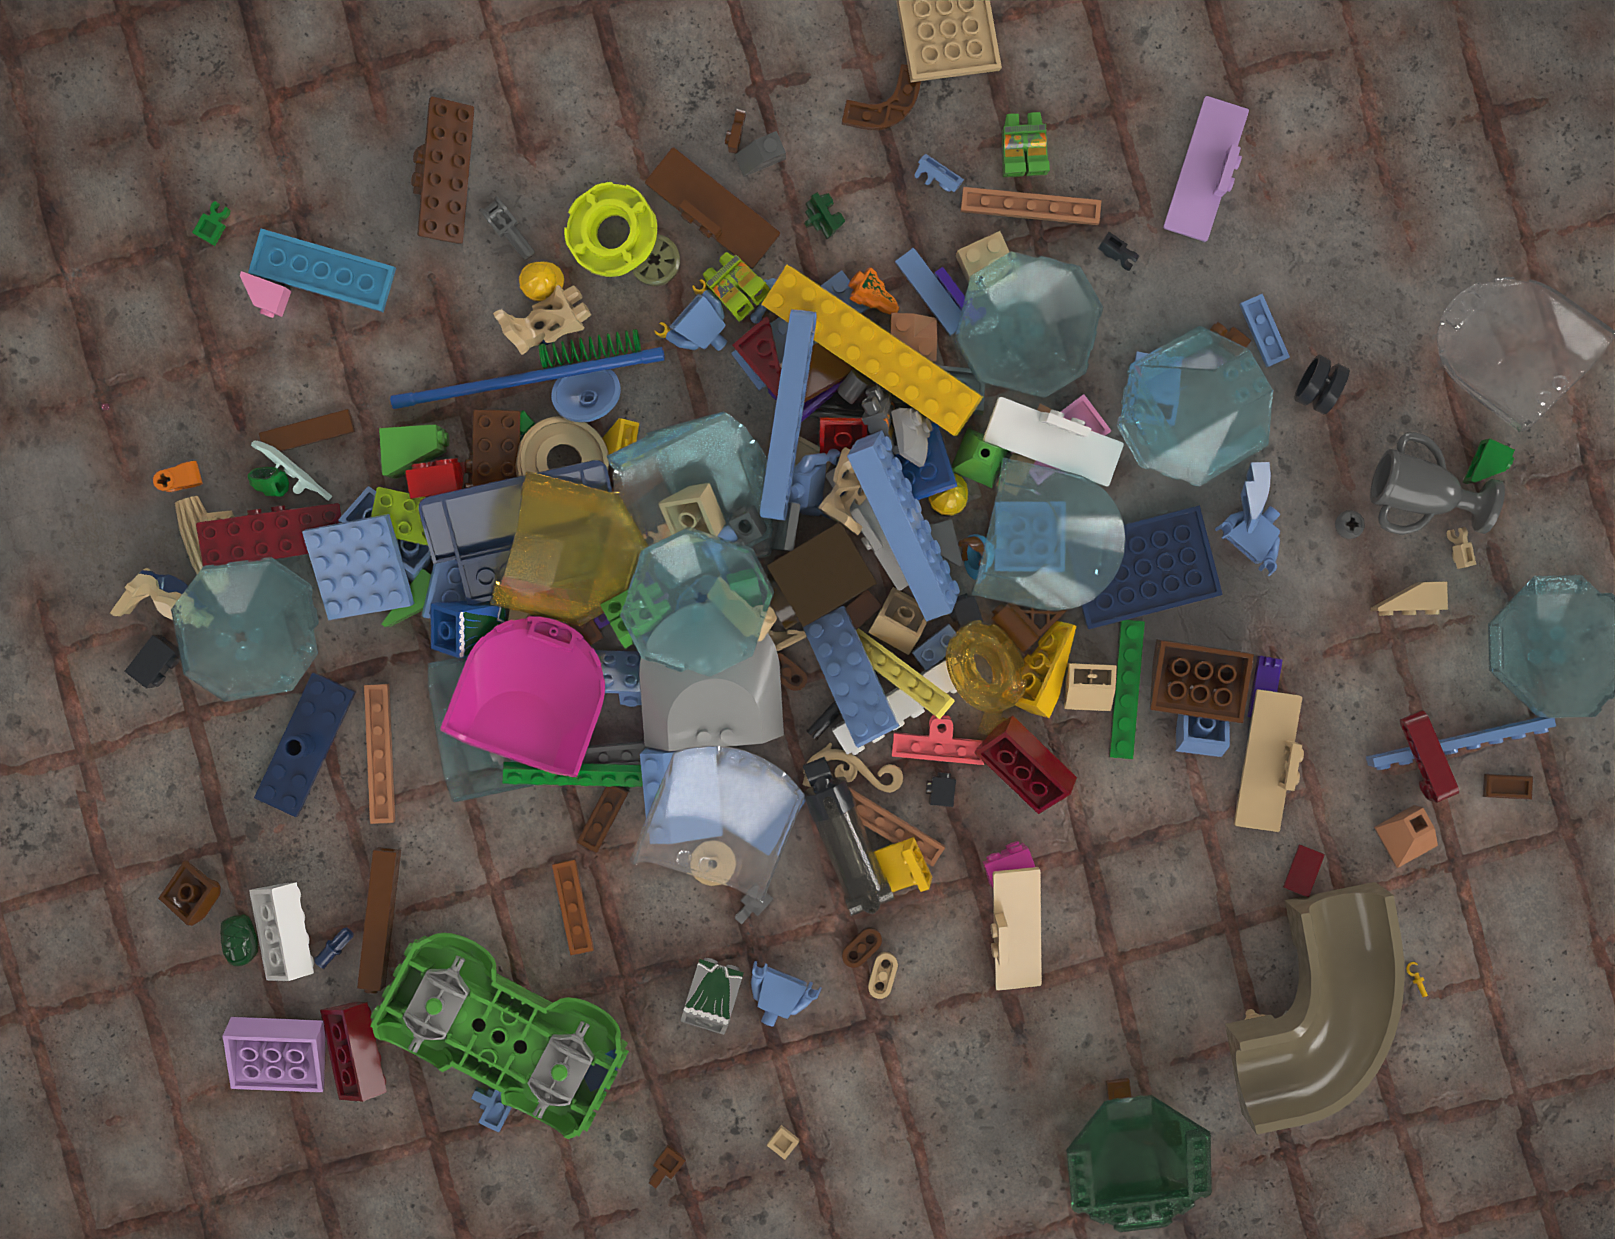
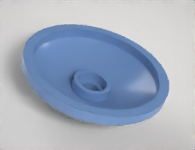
M611 369L557 379L552 389L551 398L556 411L563 418L574 422H589L603 417L614 408L619 400L621 387L616 374Z

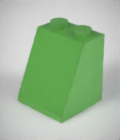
M437 425L379 428L382 475L398 479L406 474L405 470H411L413 464L427 463L447 452L446 447L450 444L449 434L445 433V429Z

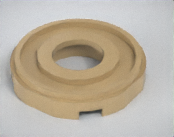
M562 416L544 419L528 430L519 443L515 464L517 477L549 470L547 466L548 453L553 447L558 445L573 447L579 453L581 463L600 460L606 465L608 470L610 460L607 447L594 428L585 422H574Z

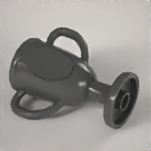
M1417 432L1403 434L1398 440L1397 450L1389 449L1383 454L1376 467L1370 488L1371 502L1376 505H1383L1378 516L1379 524L1387 532L1399 535L1418 531L1428 524L1434 515L1447 513L1455 507L1470 511L1472 513L1473 530L1486 534L1495 525L1505 497L1503 481L1490 479L1486 482L1479 493L1462 489L1458 479L1446 470L1445 459L1441 449L1430 437ZM1414 441L1425 445L1433 453L1437 465L1405 454L1406 443ZM1390 508L1425 514L1421 520L1407 526L1390 523L1387 519Z

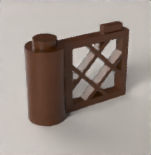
M1033 572L1024 581L1027 585L1006 605L1000 603L992 610L994 615L991 619L1022 652L1033 645L1049 627L1073 606L1042 572L1039 574ZM1039 580L1046 585V595L1034 594V585ZM1021 597H1030V610H1021L1015 602ZM1034 598H1046V611H1034ZM1050 598L1059 599L1064 607L1059 612L1050 611ZM1034 614H1046L1045 625L1041 629L1033 623Z

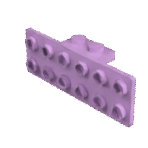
M1209 96L1204 98L1163 225L1164 229L1206 242L1208 240L1221 197L1227 191H1231L1235 178H1232L1233 171L1238 169L1242 156L1239 155L1241 147H1238L1249 113L1248 109Z

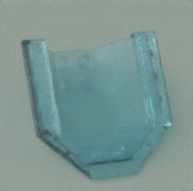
M1198 326L1129 365L1127 371L1129 376L1123 391L1121 401L1123 406L1121 416L1118 417L1117 427L1140 467L1160 471L1162 475L1177 480L1183 479L1190 482L1191 485L1199 487L1268 446L1273 389L1249 349L1202 326Z

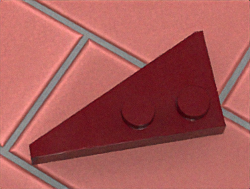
M766 316L732 346L777 398L781 368L771 323Z

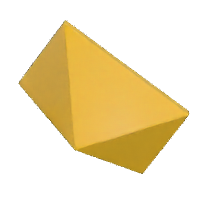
M619 418L602 438L607 447L611 464L632 468L639 429L638 422Z

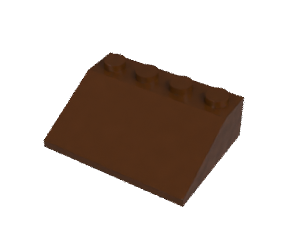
M1156 639L1152 666L1150 710L1243 723L1254 654Z

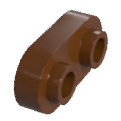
M777 653L779 660L782 662V667L780 668L781 683L793 691L803 689L807 683L805 671L785 655ZM795 674L800 676L798 683H793L791 677Z
M872 927L865 928L847 944L842 951V959L845 965L850 968H857L877 951L882 943L880 932ZM872 935L874 936V941L867 942L866 937ZM851 951H856L858 953V956L856 958H851L849 956V953Z

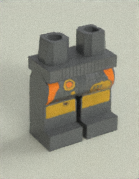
M880 385L871 387L866 391L868 398L862 402L865 410L862 421L864 425L869 424L870 434L882 430L885 437L888 436L891 441L893 454H899L891 411L895 410V404L892 402L893 397L890 392L884 394Z

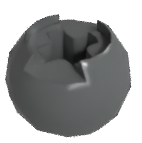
M1346 510L1337 517L1335 528L1341 537L1355 539L1363 532L1365 521L1357 511ZM1346 522L1354 523V528L1346 526Z

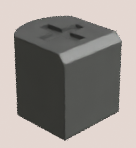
M856 369L850 371L837 388V391L850 404H861L867 398V389L876 386V384Z

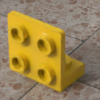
M914 837L873 851L872 856L889 892H895L912 885H917L920 892L930 888L932 875Z

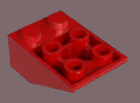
M458 458L413 464L411 470H405L410 499L462 489L465 462H458Z

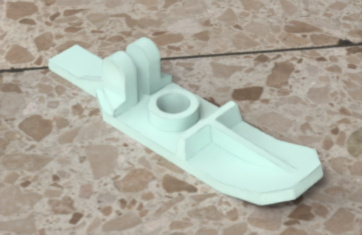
M260 441L252 442L251 446L260 450L276 464V468L282 465L285 467L284 471L289 476L299 479L293 487L294 493L300 494L307 488L318 492L328 501L332 498V495L275 447Z

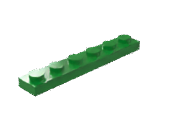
M1120 621L1116 689L1113 700L1109 757L1133 759L1145 621Z
M503 762L502 784L606 787L643 786L641 765L582 764L576 778L552 774L520 762Z

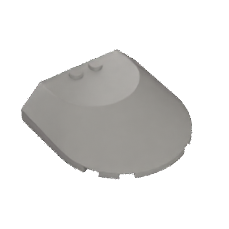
M713 602L694 603L679 608L653 629L643 647L639 666L645 747L677 751L763 744L784 735L779 658L773 640L768 633L759 642L749 639Z

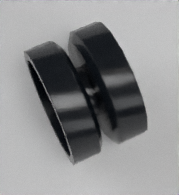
M1320 354L1317 355L1303 374L1296 389L1294 400L1305 406L1312 403L1315 411L1323 415L1327 414L1337 402L1347 383L1350 373L1349 368L1339 363L1331 367L1330 359Z

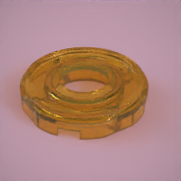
M981 620L973 621L961 627L949 640L946 651L947 670L955 689L967 703L987 713H999L1013 707L1025 693L1027 680H1022L1021 667L1025 666L1019 649L1005 631L995 624L987 626L981 624ZM974 654H978L988 661L993 673L991 684L987 683L976 669Z

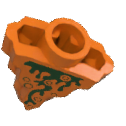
M867 268L864 273L858 271L849 282L848 286L853 289L849 299L854 303L863 304L869 308H876L880 312L890 315L891 313H898L900 308L897 301L885 290L884 283L878 278L877 272L872 268Z

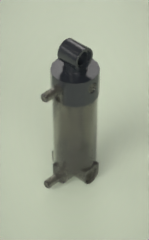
M824 756L803 765L806 777L812 787L803 792L802 796L808 806L811 818L815 822L843 890L844 900L851 916L864 911L874 914L878 911L881 904L892 901L895 898L887 877H884L856 808V802L847 785V780L844 776L833 778Z

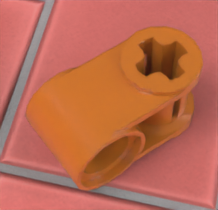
M197 461L185 462L175 467L160 470L153 477L154 486L158 490L175 492L203 484ZM167 477L170 478V481L167 482V485H164V481L167 480Z

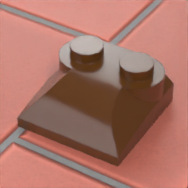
M184 860L158 899L186 925L193 926L206 917L219 898L221 887L216 880L209 879L190 862Z

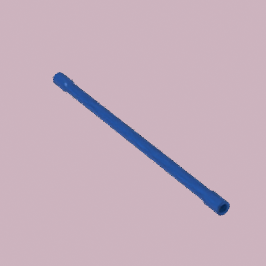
M663 347L642 350L637 353L449 387L392 395L390 401L393 409H399L420 403L619 367L665 361Z

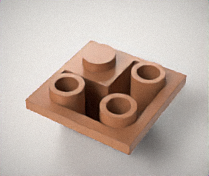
M1413 805L1374 827L1396 868L1438 846L1435 828L1423 807Z

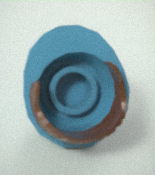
M979 534L969 535L967 538L960 540L958 546L962 548L961 558L964 561L968 575L974 580H980L985 577L988 568L993 563L995 556L994 545L984 536Z

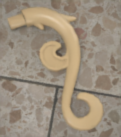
M829 743L825 748L813 755L807 762H812L824 756L826 761H844L849 764V769L844 770L843 764L837 765L834 771L835 777L844 776L848 783L855 779L857 771H859L873 786L884 792H894L903 783L902 771L896 765L888 764L880 768L877 773L879 777L884 773H890L893 776V781L890 785L881 784L859 758L851 753L847 755L844 750L831 749L832 743ZM805 774L803 785L811 787Z

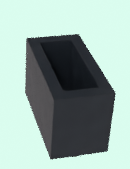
M152 635L124 672L146 689L159 687L166 679L164 675L169 668L173 669L180 661L179 656L183 651L162 635Z

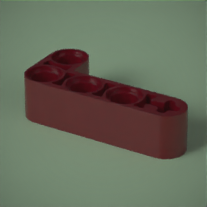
M1421 710L1400 719L1401 728L1423 778L1419 782V786L1425 798L1438 803L1459 794L1457 782L1425 711Z

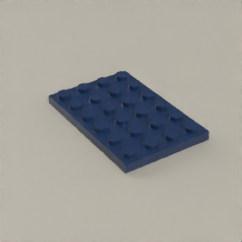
M1200 505L1064 540L1087 629L1223 595Z

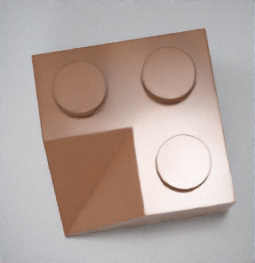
M891 313L890 333L933 363H936L937 318L918 314Z

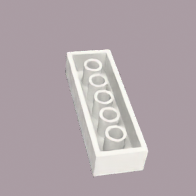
M952 656L945 657L927 671L924 670L920 673L945 693L949 691L953 694L965 687L963 683L967 681ZM898 687L886 694L900 725L896 729L905 724L903 720L909 716L915 718L925 712L923 706ZM845 721L832 727L833 733L847 755L852 752L854 756L865 749L864 745L859 748L855 746ZM885 735L876 738L872 742L875 743L879 741L880 739L885 737Z

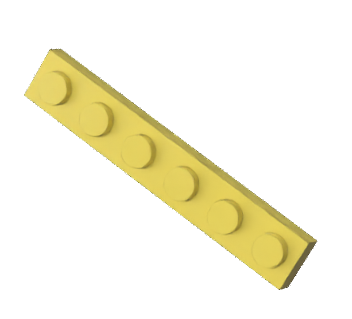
M859 628L856 630L873 669L938 719L955 702L951 696Z

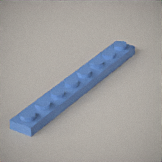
M1542 716L1441 739L1439 742L1444 754L1448 755L1457 753L1458 748L1466 747L1467 750L1480 748V743L1498 744L1502 743L1503 738L1507 737L1520 739L1526 737L1525 733L1534 732V734L1549 732L1548 728L1555 727L1556 723L1554 717ZM1410 747L1366 756L1368 766L1376 767V770L1388 769L1391 767L1390 764L1399 762V765L1413 763L1414 759Z

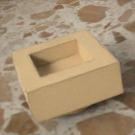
M781 1125L767 1142V1146L785 1160L799 1143V1138Z

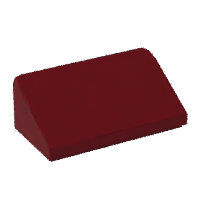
M1299 844L1283 887L1309 897L1325 854Z

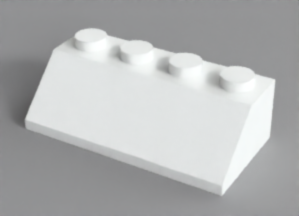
M297 882L249 890L266 980L290 981L313 974L314 960L310 955L309 935L305 929V914L301 908V892L297 887Z

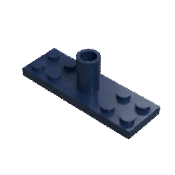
M315 672L311 674L254 796L255 799L294 817L299 816L356 691ZM299 742H300V744H301V746H302V749H301V750H300L299 745H298Z

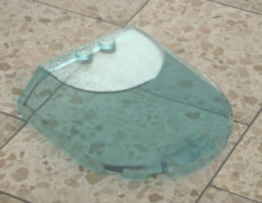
M1002 457L994 507L978 575L971 594L1051 611L1067 610L1091 601L1111 583L1123 559L1125 531L1116 504L1103 488L1084 476Z

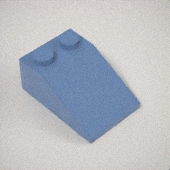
M1178 714L1176 751L1222 757L1230 747L1229 721Z

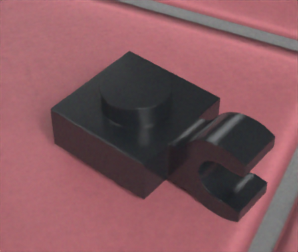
M1111 232L1107 233L1098 247L1105 256L1115 261L1120 259L1121 266L1127 271H1130L1133 266L1128 259L1136 263L1139 258L1136 252L1126 248L1127 243Z

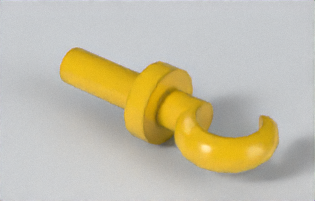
M1410 962L1406 967V971L1410 976H1414L1413 984H1417L1422 997H1426L1428 995L1422 983L1424 978L1420 977L1418 972L1411 973L1409 970L1411 965L1415 964L1418 966V964Z

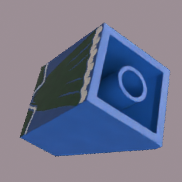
M494 600L468 605L467 601L431 603V649L456 658L468 657L480 638L492 631L494 627L505 622V604Z

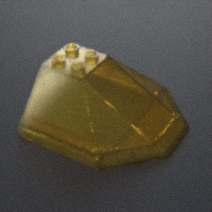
M526 471L520 492L522 500L515 537L504 575L500 582H495L490 604L581 626L604 613L600 604L628 589L634 588L636 584L642 583L651 549L619 494Z

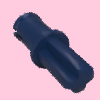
M346 927L332 940H328L326 947L314 958L316 965L325 969L336 955L342 953V948L353 938L354 933Z

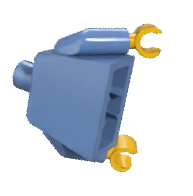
M701 279L699 281L703 286L702 289L698 290L693 285L694 293L697 296L669 327L665 323L660 322L659 324L664 326L665 330L663 333L655 331V334L661 338H666L679 348L696 350L700 347L706 349L711 344L717 351H720L727 343V340L720 334L726 326L723 322L725 316L722 304L711 290H707L705 281Z

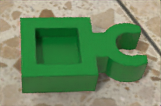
M216 201L210 206L211 214L208 216L203 213L192 232L214 246L226 228L221 221L226 219L231 212L230 209L225 207L221 213H218L217 210L220 204Z

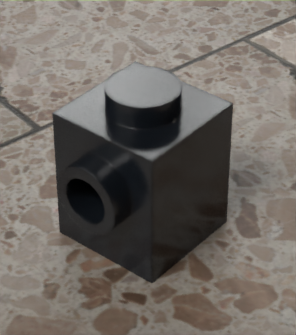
M967 593L959 595L952 613H950L952 621H957L959 629L962 630L984 622L975 597H968Z
M937 772V776L932 775L931 780H927L926 794H930V805L954 806L956 779L951 777V773Z

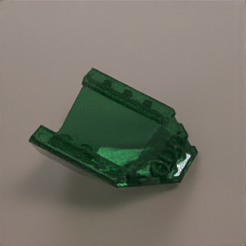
M1140 1095L1104 1101L1066 1149L1072 1210L1078 1214L1084 1212L1089 1215L1091 1220L1102 1225L1105 1223L1111 1224L1113 1229L1120 1233L1167 1227L1173 1223L1172 1218L1177 1214L1184 1215L1196 1206V1200L1200 1197L1207 1198L1212 1193L1210 1131L1153 1095Z

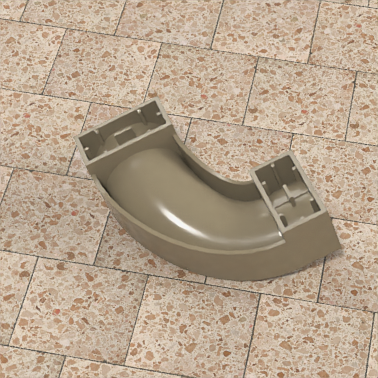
M1376 882L1313 894L1309 897L1303 896L1285 900L1292 942L1297 948L1299 961V981L1294 1003L1286 1014L1276 1019L1270 1014L1225 1024L1241 1113L1256 1135L1306 1125L1340 1111L1365 1090L1378 1073L1388 1055L1396 1034L1403 1002L1405 980L1404 954L1394 895Z

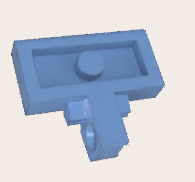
M476 1087L471 1099L481 1103L480 1108L484 1110L478 1123L500 1132L512 1107L502 1104L501 1092L491 1088L486 1091Z

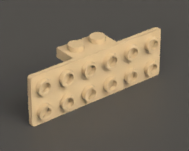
M1256 690L1234 818L1235 826L1274 832L1280 831L1286 791H1295V785H1298L1300 780L1299 762H1302L1304 756L1302 745L1295 742L1302 696Z
M1039 867L994 871V923L991 924L992 938H994V943H991L992 956L995 957L996 990L1041 986Z

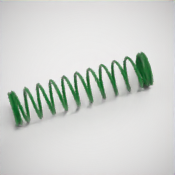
M625 330L626 352H624L619 333L616 332L617 353H615L610 335L607 333V355L601 337L598 334V357L591 336H589V359L582 338H579L580 360L571 339V362L562 340V364L554 342H552L553 365L550 362L545 344H539L541 365L544 369L548 367V363L551 367H554L555 356L561 366L564 364V357H566L569 364H572L574 355L576 360L581 363L583 353L587 361H590L592 351L598 360L601 356V349L604 356L609 358L610 347L614 356H618L619 345L622 353L625 355L628 353V343L632 353L640 352L641 345L638 330H632L635 351L633 350L628 331Z

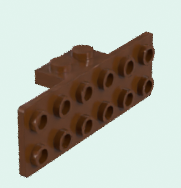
M433 96L429 98L425 144L417 147L414 152L413 162L416 163L411 178V185L414 186L413 193L421 195L417 235L420 237L456 244L463 243L474 106Z
M674 147L670 149L645 181L649 188L681 212L680 216L686 222L696 224L699 227L698 230L705 237L715 239L733 255H737L751 269L757 265L780 236V232Z
M473 410L472 453H468V459H465L464 468L465 473H468V483L464 484V488L517 477L515 464L520 443V411Z

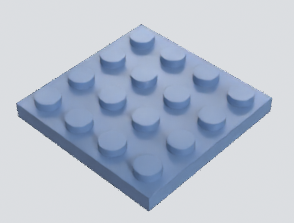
M389 514L302 531L328 620L403 608L415 604Z

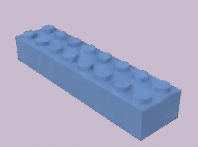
M881 430L858 439L847 457L925 620L929 621L952 613L960 593L959 586L955 580H952L949 574L950 567L947 561H943L940 555L939 543L932 538L930 524L927 520H924L921 514V505L917 499H914L911 493L910 481L904 478L901 472V462L897 457H894L889 437H885Z

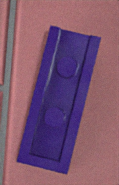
M943 267L935 272V277L962 311L970 326L984 316L985 309L983 307L974 309Z
M1258 656L1247 717H1252L1257 689L1277 692L1282 659Z

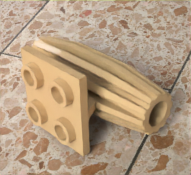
M192 496L175 502L179 531L192 567L206 591L211 590L212 594L226 590L225 585L229 584L226 566L211 569L203 568L196 523L235 517L232 510L207 513L198 496Z

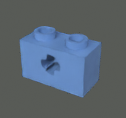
M947 624L911 651V653L923 669L927 671L960 646L963 641L950 624Z

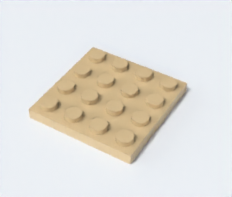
M896 0L911 82L1000 71L1002 68L990 0Z

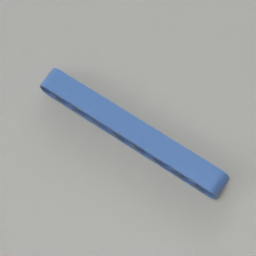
M792 309L790 312L760 507V516L763 518L785 520L787 517L817 315L816 312Z

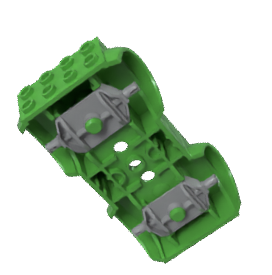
M438 933L429 937L424 935L410 943L404 952L406 959L397 966L393 973L395 980L391 985L388 984L382 994V997L385 998L380 1006L377 1005L371 1015V1018L374 1020L370 1027L373 1028L375 1038L387 1041L413 1053L435 1066L441 1072L451 1067L456 1068L501 1092L502 1104L513 1107L540 1120L560 1132L567 1139L573 1138L576 1135L580 1136L583 1130L587 1132L596 1115V1112L593 1110H599L607 1094L604 1088L610 1089L618 1071L614 1070L615 1067L621 1068L629 1052L625 1049L628 1042L621 1039L620 1028L613 1017L598 1006L578 998H561L552 1003L497 974L496 962L490 952L466 937L453 933ZM477 1018L483 1019L486 1024L485 1029L481 1032L475 1031L472 1027L473 1021ZM497 1030L502 1031L505 1034V1041L501 1043L496 1042L493 1038V1033ZM518 1040H523L527 1044L526 1052L517 1053L514 1050V1043ZM616 1049L615 1053L617 1056L614 1059L606 1055V1053ZM597 1063L609 1071L600 1088L590 1092L584 1076L590 1064L594 1066Z

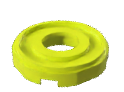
M612 182L597 184L579 196L568 211L570 216L567 228L564 227L566 244L577 262L586 270L596 275L615 277L628 273L647 259L655 245L657 238L656 215L644 196L627 184L626 186L613 184ZM620 216L628 221L630 227V234L627 240L615 249L603 247L598 240L600 224L606 218Z

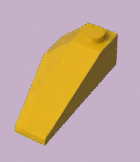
M1056 621L1038 641L1039 646L1031 656L1028 654L1023 659L1025 663L1017 672L1013 671L1009 676L1000 697L1031 714L1050 718L1059 699L1076 626Z

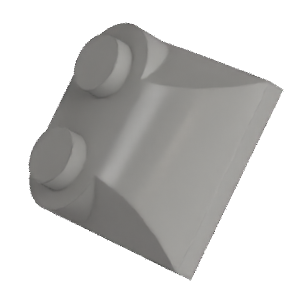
M899 408L891 411L900 455L918 467L924 466L928 452L927 438L930 437V432L932 431L930 420L913 408Z

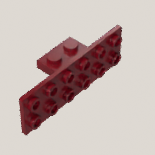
M333 503L297 509H285V505L271 507V512L262 513L261 509L247 510V515L197 522L196 530L203 568L211 569L309 554L302 531L338 524L341 517L340 504Z

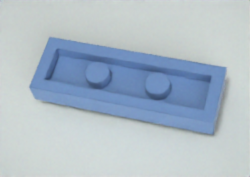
M1263 294L1240 303L1239 306L1266 368L1290 358Z

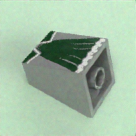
M710 958L699 959L680 1021L724 1035L744 972H740V969L733 965H726V967L718 965L716 960Z

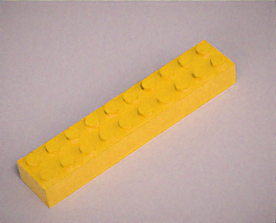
M789 265L785 266L761 304L788 323L792 309L816 312L814 341L954 436L959 434L984 397Z

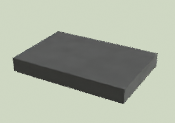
M789 503L785 520L771 519L767 549L792 551L794 549L800 504Z

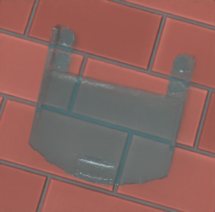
M725 412L645 433L646 437L606 456L610 466L617 471H625L654 456L670 496L688 486L710 483L726 522L724 527L730 525L729 520L733 516V511L740 506L745 505V507L754 504L760 514L767 459L760 445L753 439L748 430ZM761 517L767 529L762 537L745 544L746 549L772 537L774 529L772 527L773 519ZM742 520L745 525L752 526L748 520ZM697 540L679 545L666 554L658 556L653 564V570L656 578L669 589H672L718 564L711 555L708 557L702 548L704 540Z

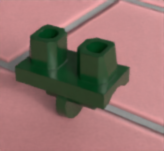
M817 192L805 204L808 208L805 213L809 219L804 222L806 228L813 226L816 232L821 230L826 239L832 237L845 223V219L840 212L833 215L830 214L828 208L832 207L834 203L829 193L819 195Z

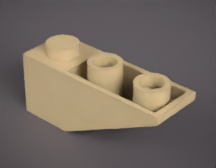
M1447 582L1415 583L1371 607V611H1379V616L1393 615V611H1402V615H1416V610H1425V615L1440 614V610H1448Z

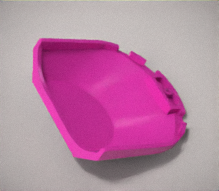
M532 616L514 621L513 619L494 627L492 631L480 638L471 650L440 730L468 745L552 774L577 778L604 701L605 679L599 657L594 648L590 647L579 632L560 621Z

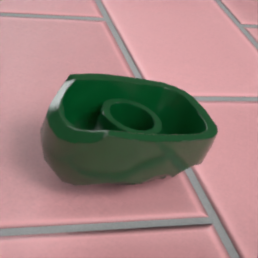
M241 914L228 917L221 922V946L227 962L235 967L244 966L251 962L257 955L259 946L251 919L247 915Z

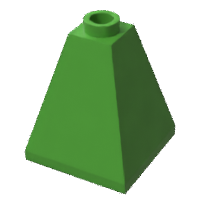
M967 428L951 465L953 472L992 488L1008 450L983 441L984 434ZM981 452L986 455V458L981 456Z

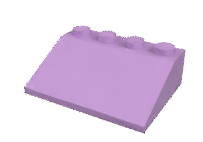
M230 1018L223 1034V1042L231 1089L323 1092L325 1031L322 1020Z

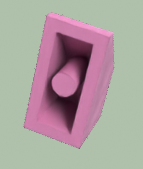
M241 271V280L253 305L261 309L260 314L271 318L274 315L282 317L291 291L286 287Z

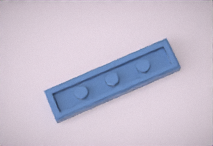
M914 248L895 261V264L949 336L969 322Z

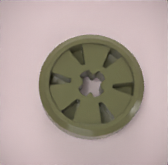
M657 234L656 242L650 255L644 262L632 270L634 276L648 286H662L669 283L677 275L680 268V255L676 245L669 238ZM652 255L661 257L659 265L649 264Z

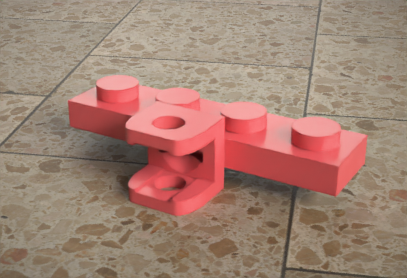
M932 715L929 720L928 735L894 732L891 754L893 757L984 765V762L974 753L983 740L952 738L953 723L948 715H943L940 719ZM939 724H945L943 728L937 727Z

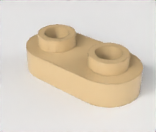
M882 952L877 955L868 982L870 994L877 999L885 998L890 994L896 975L897 959L890 952ZM883 960L890 961L888 967L882 966L881 963ZM882 982L884 986L881 989H877L875 984Z

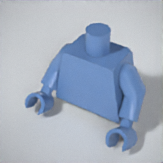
M830 449L827 455L825 453L805 455L794 467L789 503L800 504V514L820 516L821 514L831 519L820 511L818 507L823 501L826 464L830 461L837 466L839 461L837 457L841 455L840 451Z
M1269 506L1261 515L1252 533H1247L1243 511L1231 514L1221 525L1215 528V531L1221 529L1224 532L1223 537H1221L1222 539L1226 538L1255 564L1264 562L1260 565L1259 571L1267 568L1269 571L1268 576L1276 571V560L1280 545L1278 535L1280 530L1273 523L1280 516V513L1273 507Z
M757 961L754 962L751 978L753 998L758 1001L757 1007L765 1010L761 1022L768 1026H774L778 1016L788 1019L790 1015H796L802 1011L812 1000L818 998L822 988L819 987L818 990H814L811 988L813 982H809L807 987V982L767 966V963H765L763 968H759Z

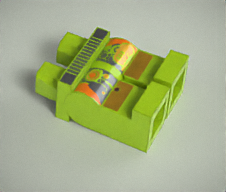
M726 252L719 260L723 267L718 272L712 267L708 268L703 273V276L707 281V286L740 322L754 309L748 298L757 306L766 298L770 288L737 255L732 256ZM762 289L761 294L755 296ZM745 305L743 311L737 312Z

